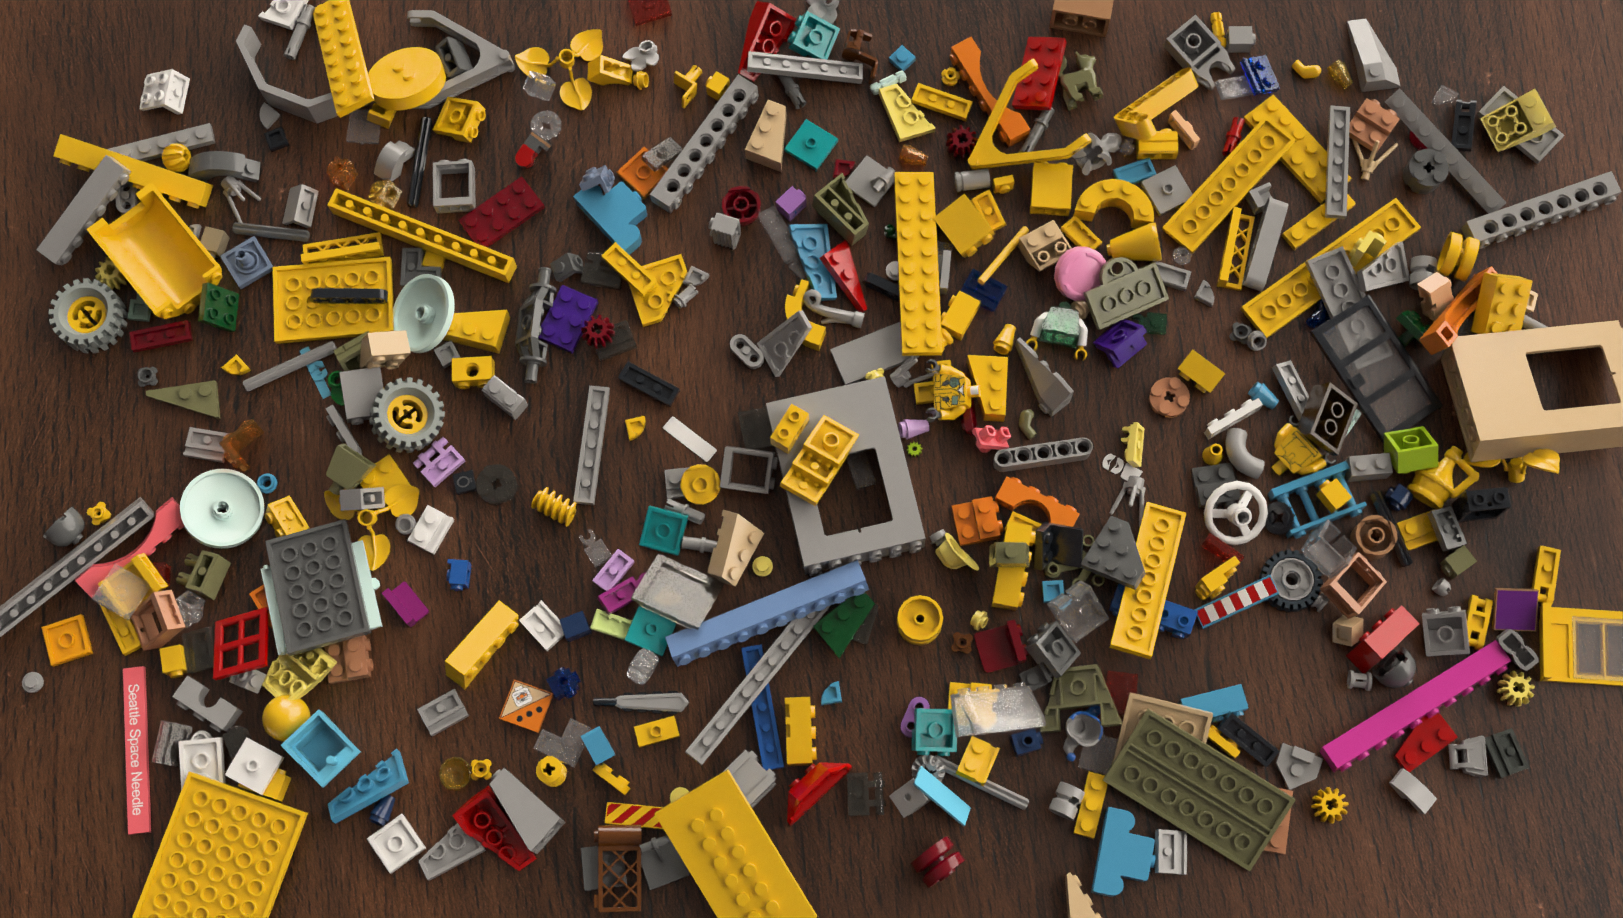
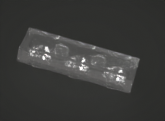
M775 205L760 212L758 218L785 264L787 265L798 259L799 256L788 227Z

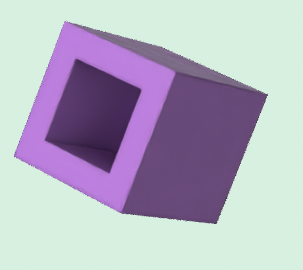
M793 186L776 201V209L789 221L806 207V195L800 189L796 190Z

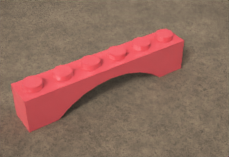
M173 497L156 510L155 519L149 533L136 549L117 560L93 564L76 577L75 581L92 599L96 595L101 597L102 593L98 585L99 582L106 580L131 562V559L136 555L145 553L147 557L156 550V545L160 542H167L173 536L171 533L177 528L181 530L184 527L180 515V505Z

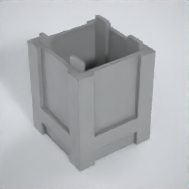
M745 750L725 770L728 769L753 809L777 784L775 783V773L770 768L766 771L758 763V756L752 750L749 753Z

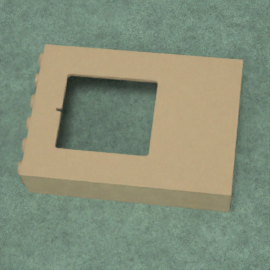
M1619 320L1458 336L1444 350L1441 362L1471 462L1523 457L1537 449H1550L1557 453L1623 447V328H1621ZM1600 347L1609 373L1614 374L1611 376L1620 403L1544 410L1526 354Z

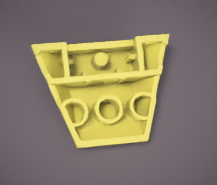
M321 647L292 656L288 654L278 655L277 660L272 661L262 686L275 697L291 695L288 701L300 699L325 678L337 661Z

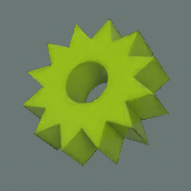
M913 442V444L907 445L908 449L906 451H908V455L911 454V457L913 455L914 457L916 455L919 456L923 449L920 447L921 444L918 445V442L916 444Z

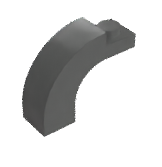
M226 151L203 152L190 158L188 177L207 182L216 176H232L257 182L259 180L261 162L247 159L244 154Z

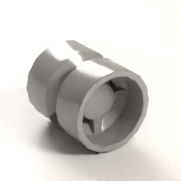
M1425 255L1411 258L1410 288L1418 290V283L1436 273V258Z
M1060 782L1055 792L1057 797L1052 799L1048 810L1073 821L1078 811L1076 805L1081 804L1085 792L1073 785Z

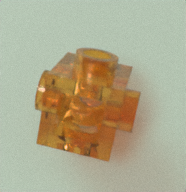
M337 156L334 161L329 163L326 171L332 184L347 190L358 175L353 162L347 158L342 160Z

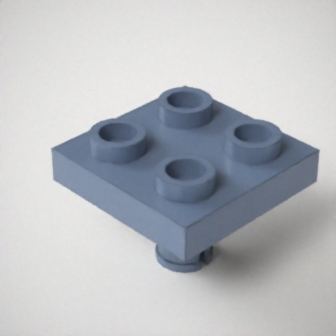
M255 236L220 256L240 289L270 273L274 267Z

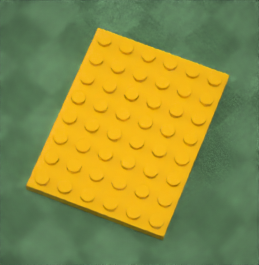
M189 771L132 918H269L308 813Z

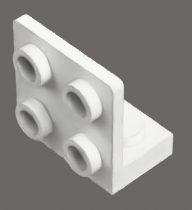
M173 69L148 74L144 81L145 85L139 109L145 111L164 107L177 115L183 114L190 78Z

